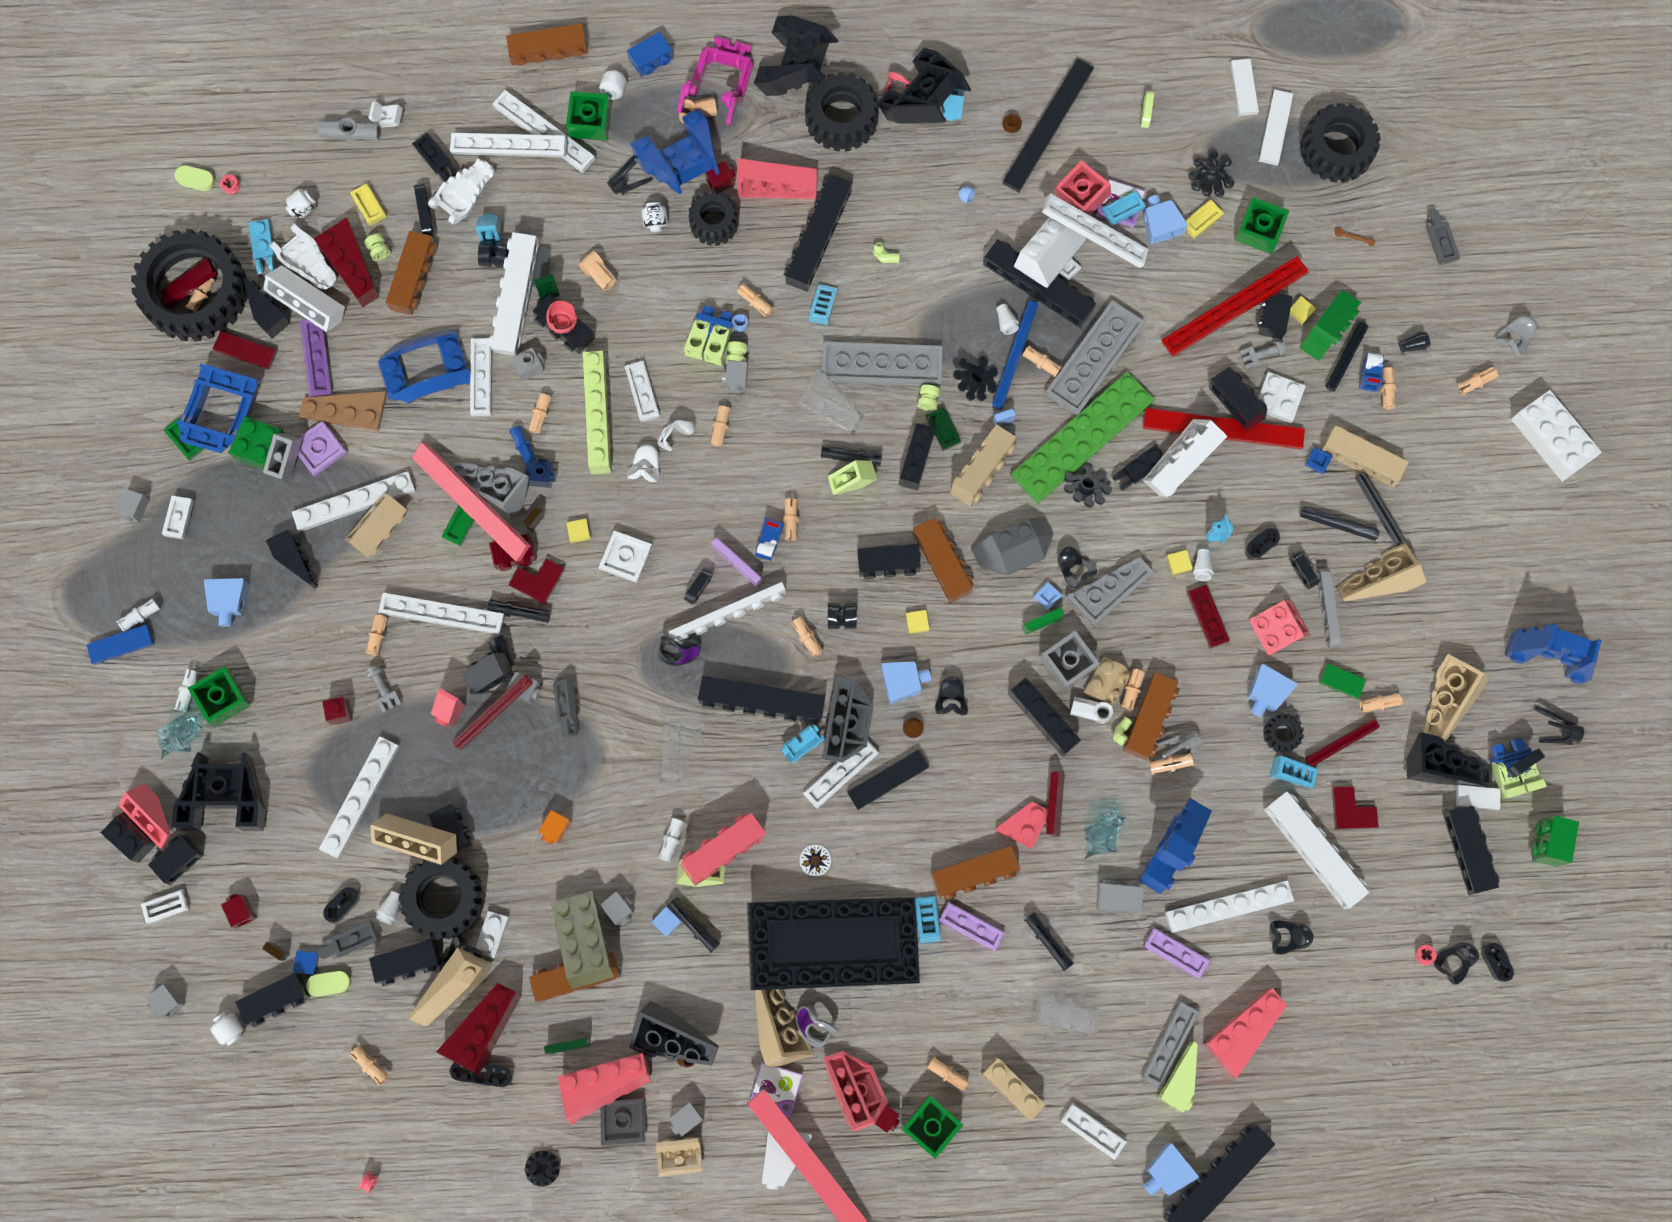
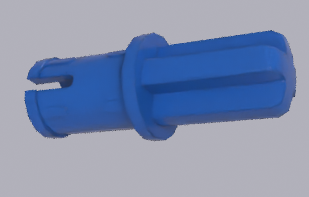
M521 426L510 429L509 433L516 444L515 449L520 452L525 464L527 465V461H536L530 448L531 443L526 439Z

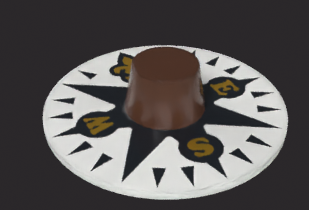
M810 845L802 851L800 866L806 874L820 876L830 868L831 856L823 846Z

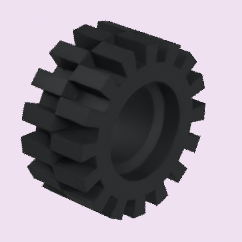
M1291 714L1276 715L1264 727L1263 736L1266 737L1264 741L1265 743L1268 742V747L1274 748L1273 751L1290 752L1297 748L1304 738V734H1302L1304 728L1300 726L1302 723L1300 721L1297 722L1295 716L1290 717ZM1279 726H1286L1290 729L1291 738L1288 741H1282L1277 737L1276 730Z

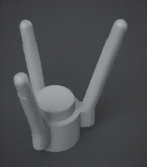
M1194 730L1189 733L1185 731L1180 735L1157 742V745L1161 746L1180 740L1178 746L1162 755L1163 758L1172 755L1182 748L1188 751L1186 754L1191 753L1192 755L1198 751L1197 747L1202 745L1201 738Z

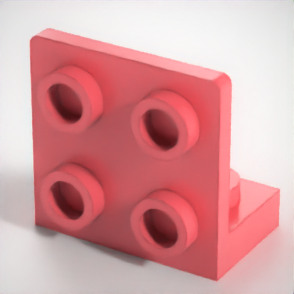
M1291 599L1283 600L1249 620L1268 655L1276 653L1297 640L1310 636Z

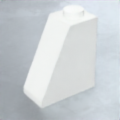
M768 1132L762 1184H766L767 1189L779 1190V1186L785 1185L795 1165ZM798 1132L808 1145L812 1134Z

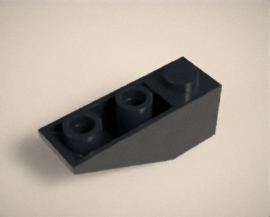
M244 277L243 281L253 319L273 339L290 324L286 319L288 314L280 306L276 308L273 305L275 301L267 293L263 295L260 292L262 288L254 280L250 282Z
M286 530L266 540L276 561L312 588H317L315 583L317 577L312 569L309 570L307 566L309 559L306 553L301 552L299 548L302 544L297 534L293 535L289 530Z

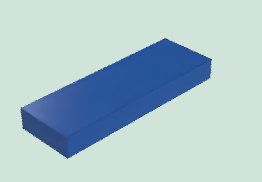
M148 625L86 644L91 664L93 665L154 645Z

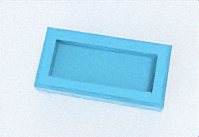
M1135 190L1102 207V212L1110 225L1113 226L1144 210L1146 205Z

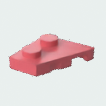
M1031 802L999 825L995 831L1032 849L1047 820L1048 810Z

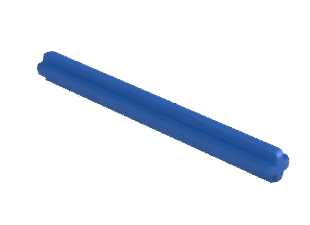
M1028 301L992 404L993 408L999 410L1003 408L1038 308V303L1035 301Z

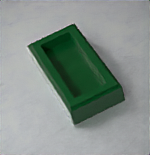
M553 274L534 280L541 301L548 294L553 298L560 296Z
M944 407L926 414L925 417L930 427L936 428L935 437L942 451L961 444V440Z
M589 1038L547 1045L544 1046V1051L546 1055L586 1048L590 1046Z

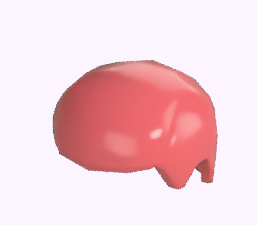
M562 300L550 304L546 319L551 330L563 334L574 329L577 315L574 306Z

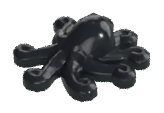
M1217 151L1209 153L1208 158L1210 162L1200 157L1195 158L1194 166L1200 167L1202 165L1203 167L1196 172L1191 171L1188 175L1192 181L1202 176L1198 182L1192 184L1191 188L1194 191H1200L1202 186L1205 185L1202 194L1206 197L1212 194V187H1215L1214 194L1217 197H1223L1225 191L1222 189V181L1226 188H1232L1235 183L1223 171L1224 167L1231 165V159L1225 157L1218 164L1216 161L1219 156Z
M984 356L978 359L980 364L978 366L968 363L965 358L960 359L958 362L959 367L968 370L961 372L957 369L953 372V377L956 380L961 379V382L958 384L959 391L964 392L967 390L966 398L969 401L975 399L977 389L979 391L976 394V398L979 401L986 400V385L990 394L995 393L997 390L995 383L990 378H995L998 375V371L994 367L990 368L989 371L984 370L988 364V359Z
M1091 465L1083 467V471L1086 473L1085 476L1073 475L1070 472L1065 474V480L1074 483L1072 485L1066 484L1064 491L1068 494L1074 492L1073 500L1078 503L1084 501V505L1089 508L1093 507L1094 503L1104 504L1105 498L1101 496V489L1106 495L1112 492V488L1109 485L1101 482L1106 480V473L1099 471L1097 476H1092L1093 467Z

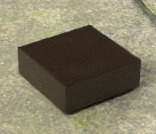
M536 507L523 523L532 532L544 518V514Z
M266 941L262 947L264 951L277 960L285 961L290 955L272 942Z

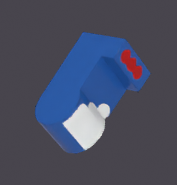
M1366 353L1359 389L1377 392L1381 388L1383 382V354Z
M765 518L763 530L756 548V557L769 561L772 560L783 532L782 523Z

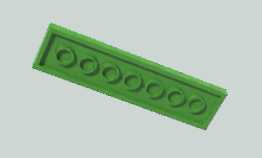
M1126 372L1012 472L1010 476L1038 505L1065 481L1066 473L1070 472L1073 474L1137 418L1145 408H1148L1155 399Z

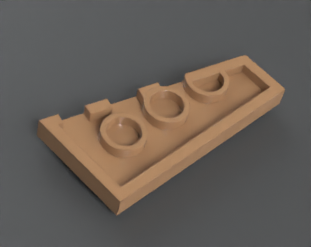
M387 392L305 397L302 399L298 417L303 420L323 421L329 424L379 431Z

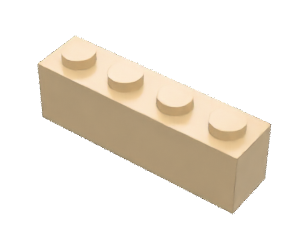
M1336 425L1330 431L1321 449L1333 455L1332 458L1362 473H1367L1368 476L1392 488L1399 483L1409 463L1404 460L1403 456L1392 454L1386 451L1383 446L1374 445L1368 442L1365 437L1356 436L1350 433L1347 428Z
M387 813L370 824L371 841L374 844L441 865L457 853L456 834Z

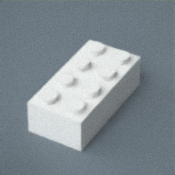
M1551 390L1522 409L1511 419L1562 482L1602 453Z

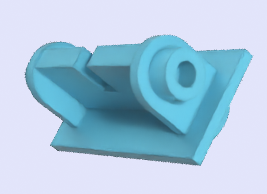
M1227 515L1221 521L1213 523L1211 529L1206 533L1207 540L1211 542L1220 541L1221 545L1227 541L1233 532L1232 522L1228 521Z
M815 724L809 725L799 733L800 741L793 737L783 744L784 747L781 750L791 764L801 759L803 755L825 740Z

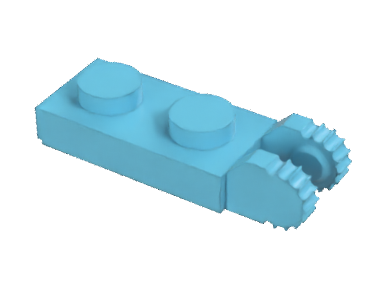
M265 219L249 222L253 257L258 274L263 273L262 260H267L270 271L275 270V253L269 246L273 242L270 221Z

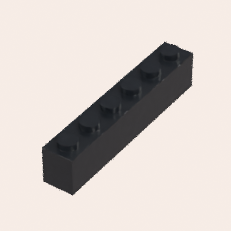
M832 174L828 181L825 180L822 185L821 191L823 193L821 197L816 198L814 203L815 211L813 214H809L806 225H808L807 229L801 232L799 247L794 248L791 259H793L791 265L787 264L783 274L786 278V284L806 292L810 288L852 193V182Z
M997 239L984 256L983 265L1081 329L1094 311L1096 305L1094 300L1089 295H1083L1078 292L1077 288L1072 284L1063 282L1058 275L1047 288L1014 267L1020 252L1014 250L1009 243Z
M702 676L698 702L702 704V707L714 709V706L723 707L722 710L727 712H735L736 709L742 710L743 714L754 716L755 713L764 714L763 717L776 719V716L784 717V720L788 722H796L797 719L805 721L804 723L807 725H817V723H822L825 695Z
M1247 1124L1239 1132L1241 1136L1236 1141L1232 1140L1224 1148L1226 1152L1221 1157L1216 1156L1210 1162L1211 1168L1206 1173L1203 1171L1198 1175L1199 1178L1195 1180L1196 1184L1191 1189L1189 1187L1180 1194L1179 1197L1181 1199L1176 1205L1172 1203L1164 1211L1166 1215L1163 1219L1166 1222H1203L1275 1146V1143L1258 1125Z

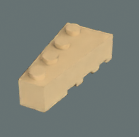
M996 424L983 441L982 449H978L970 460V466L966 464L959 478L956 477L950 494L970 507L974 502L978 503L984 494L981 492L985 486L989 487L995 477L992 475L996 470L1000 471L1006 462L1004 460L1006 455H1011L1017 447L1015 444L1017 437Z

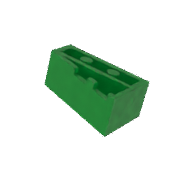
M1341 289L1302 343L1300 349L1320 361L1331 344L1336 345L1343 335L1340 332L1345 333L1351 325L1349 319L1354 321L1360 311L1357 308L1362 302Z

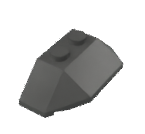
M1045 517L1032 518L989 536L971 548L979 567L1009 575L1044 560L1054 534Z
M836 677L822 759L843 763L867 747L874 705L857 680Z

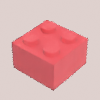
M1082 160L1054 188L1056 197L1089 216L1111 195V184Z

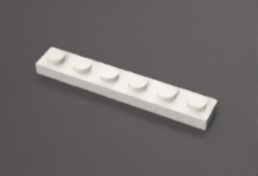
M506 90L493 102V107L530 135L566 136V157L561 158L580 172L584 173L595 160L593 154Z
M451 133L450 152L463 155L566 157L567 137L563 135Z
M1050 193L1046 197L1042 213L1135 266L1141 268L1145 265L1148 253L1147 248Z
M407 471L292 511L297 530L302 532L371 508L383 493L389 494L393 499H397L414 493L416 490L410 473Z
M782 582L668 631L670 637L678 643L685 642L689 639V636L695 633L697 635L703 634L713 625L716 627L721 626L729 618L734 617L736 619L746 614V611L752 608L753 610H758L765 606L764 603L768 601L776 602L782 599L783 595L786 594L785 587Z
M388 593L382 594L378 611L382 615L501 635L505 617L503 613Z
M379 736L319 850L340 859L400 746Z
M1284 881L1165 912L1170 932L1174 933L1293 902L1294 899L1289 882Z

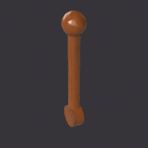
M1337 228L1335 231L1337 237H1349L1366 242L1369 246L1375 244L1373 238L1366 239L1343 232L1341 228Z

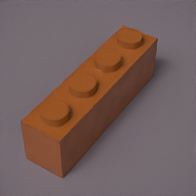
M583 24L506 35L512 66H522L532 62L542 63L545 60H561L564 57H580L588 54Z
M409 231L385 302L389 310L413 315L414 309L418 308V297L420 291L422 292L425 287L424 278L426 273L428 274L430 271V260L437 250V245L432 236Z
M933 518L914 527L913 535L948 602L952 603L971 594L974 583L970 575L966 576L963 568L965 567L961 558L955 556L953 552L955 547L952 541L946 539L944 535L946 531L943 524L937 522L936 518Z
M1156 672L1152 675L1124 747V752L1143 760H1148L1150 756L1154 757L1158 747L1155 742L1157 737L1161 738L1165 726L1162 724L1165 718H1169L1172 707L1169 705L1171 700H1175L1178 695L1179 688H1177V684L1179 681Z
M1009 846L931 873V877L938 897H944L945 900L957 897L956 893L964 890L966 894L977 890V885L984 883V886L987 887L997 883L996 879L1004 877L1007 880L1016 877V872L1020 871V867L1013 847Z
M609 953L614 977L575 989L571 988L567 980L564 963L554 965L555 969L547 971L546 968L534 971V975L529 976L535 1002L539 1003L620 979L621 976L615 953Z

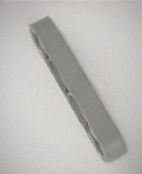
M1319 569L1317 571L1318 590L1327 647H1339L1341 637L1332 574L1330 569Z

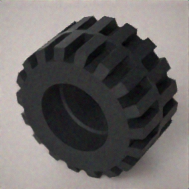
M712 191L711 194L703 192L704 196L698 195L696 197L697 201L693 200L691 207H689L690 229L696 239L699 238L701 243L706 241L709 246H712V243L720 246V242L727 243V239H732L734 233L738 230L739 220L736 204L734 201H731L730 196L724 197L723 192L716 194V191ZM713 212L720 213L725 217L720 223L714 225L703 221L707 214Z

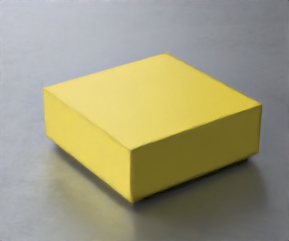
M1301 296L1291 307L1290 315L1303 325L1316 308Z
M587 519L566 522L570 543L591 540Z
M1187 550L1166 556L1172 576L1193 570Z
M926 610L906 613L909 634L929 631Z

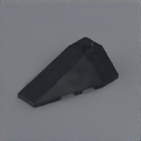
M649 1001L639 1013L629 1048L648 1057L662 1056L667 1057L668 1060L676 1058L686 1060L689 1063L712 1066L719 1045L671 1010Z

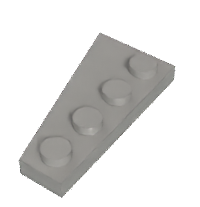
M1139 557L1118 568L1116 571L1067 595L1066 598L1095 627L1150 577L1154 571Z

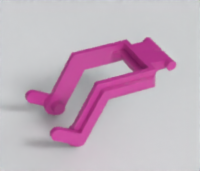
M715 36L713 43L717 44L716 47H705V50L701 51L693 79L687 80L686 84L682 85L677 112H683L686 97L698 96L708 64L715 62L731 66L741 71L737 89L731 90L728 93L723 92L721 102L726 103V107L729 108L726 125L731 126L735 106L743 102L753 70V63L750 58L745 57L746 52L751 53L752 45L736 41L734 46H731L732 40Z

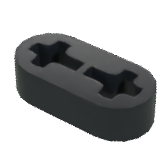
M1268 528L1260 533L1245 547L1246 557L1251 560L1261 558L1279 542V532L1276 529ZM1267 535H1273V541L1270 540L1265 544L1264 540L1267 538ZM1258 545H1260L1261 548L1257 551V553L1255 552L1252 554V547L1255 548Z
M1300 551L1289 556L1293 569L1307 589H1311L1319 584L1315 572Z
M703 568L687 591L684 600L694 605L711 581L714 573Z
M1537 748L1511 765L1506 771L1513 779L1542 760L1545 755L1540 748Z
M350 887L342 889L324 908V918L331 923L340 922L359 902L360 895L358 891ZM353 892V901H346L342 904L346 900L345 894ZM340 906L339 910L336 912L338 916L330 918V910H336Z
M1497 943L1485 944L1481 949V955L1493 978L1498 982L1510 981L1514 976V970L1503 948ZM1490 948L1496 949L1494 956L1488 955ZM1500 967L1502 969L1506 968L1507 972L1505 973V976L1499 975L1498 972L1501 971Z

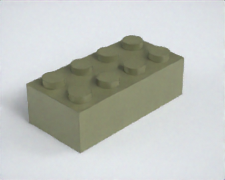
M593 891L551 902L566 977L571 988H579L614 977L598 902Z

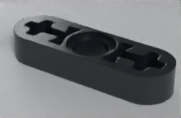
M425 184L414 185L422 234L434 237Z
M453 1063L450 1067V1075L456 1081L507 1087L514 1078L513 1072L507 1067L485 1064L483 1068L487 1070L488 1075L483 1081L478 1080L476 1073L472 1071V1079H468L470 1074H461V1077H458L455 1069L459 1068L460 1065ZM492 1069H495L493 1074H502L505 1071L508 1080H504L502 1084L501 1079L493 1078V1083L490 1082Z

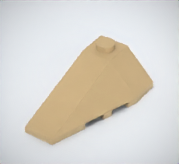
M1406 543L1386 551L1381 555L1382 559L1375 564L1369 563L1364 572L1354 574L1336 587L1343 601L1405 592L1427 583L1420 563Z
M1447 654L1437 671L1431 707L1428 711L1424 733L1439 736L1444 739V742L1479 697L1490 679L1482 671L1450 654Z
M457 947L409 1015V1020L425 1027L429 1026L481 983L493 966L492 963Z
M755 990L759 1045L765 1066H783L812 1056V1047L801 1035L794 1019L796 1014L793 1010L790 1011L784 1002L785 995L782 990Z

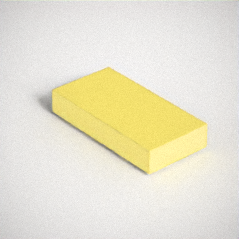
M367 183L350 192L369 226L387 217Z
M1209 200L1185 220L1188 225L1186 231L1195 239L1220 219L1224 212L1212 200Z

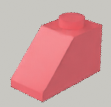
M440 688L431 714L436 717L434 720L436 723L443 727L446 724L453 727L465 705L458 698Z

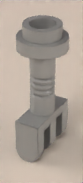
M1279 340L1274 341V346L1255 352L1253 346L1239 351L1241 356L1249 354V356L1242 358L1243 363L1252 361V363L1245 365L1246 370L1259 367L1258 359L1276 353L1278 356H1282L1284 352H1287L1284 341Z
M378 665L367 670L368 679L373 678L382 696L376 700L382 713L387 711L384 706L386 702L390 709L394 708L392 699L395 700L397 705L402 704L397 692L389 693L380 675L384 672L383 669L379 668Z

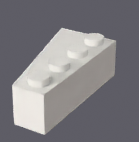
M1193 419L1143 481L1159 496H1171L1177 490V487L1223 442L1227 435L1211 420Z

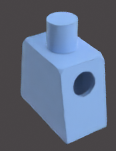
M1153 195L1147 199L1150 207L1146 208L1143 219L1150 245L1185 233L1188 225L1173 201L1169 200L1161 203L1158 195Z
M244 578L204 579L208 612L214 616H219V626H231L232 615H242L244 612L249 583Z
M915 662L881 664L889 705L920 694V683L931 681L929 669L917 671Z
M1262 664L1256 671L1248 694V698L1255 702L1251 713L1262 717L1266 709L1274 712L1297 686V683Z
M1168 1142L1146 1168V1171L1152 1178L1143 1187L1151 1196L1160 1188L1165 1194L1171 1195L1198 1179L1199 1176L1174 1145Z

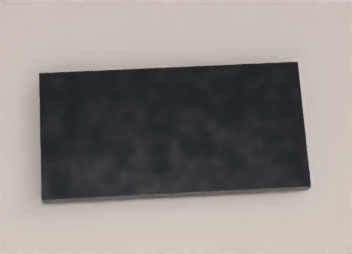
M915 897L747 903L750 991L920 983Z

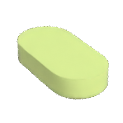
M1147 90L1145 93L1141 128H1149L1154 91Z
M180 166L175 171V179L181 186L200 191H208L214 186L215 180L209 171L190 166Z
M342 971L317 974L308 979L306 989L310 995L317 997L343 993L350 987L351 979L347 973Z

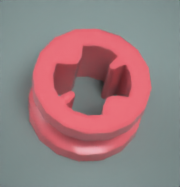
M225 175L220 181V186L226 193L235 194L240 189V182L233 175ZM229 181H232L234 183V185H232L231 188H228L226 185H229Z
M1423 945L1416 952V960L1424 966L1431 965L1437 956L1435 949L1430 945ZM1425 950L1426 953L1428 950L1431 953L1429 956L1431 960L1428 961L1427 958L1423 960L1421 958L1423 955L1421 951Z
M368 1171L363 1177L359 1189H365L366 1193L369 1194L376 1185L379 1176H372V1172Z

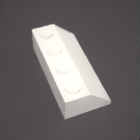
M1049 217L1021 250L1014 267L1047 288L1084 244L1086 238Z

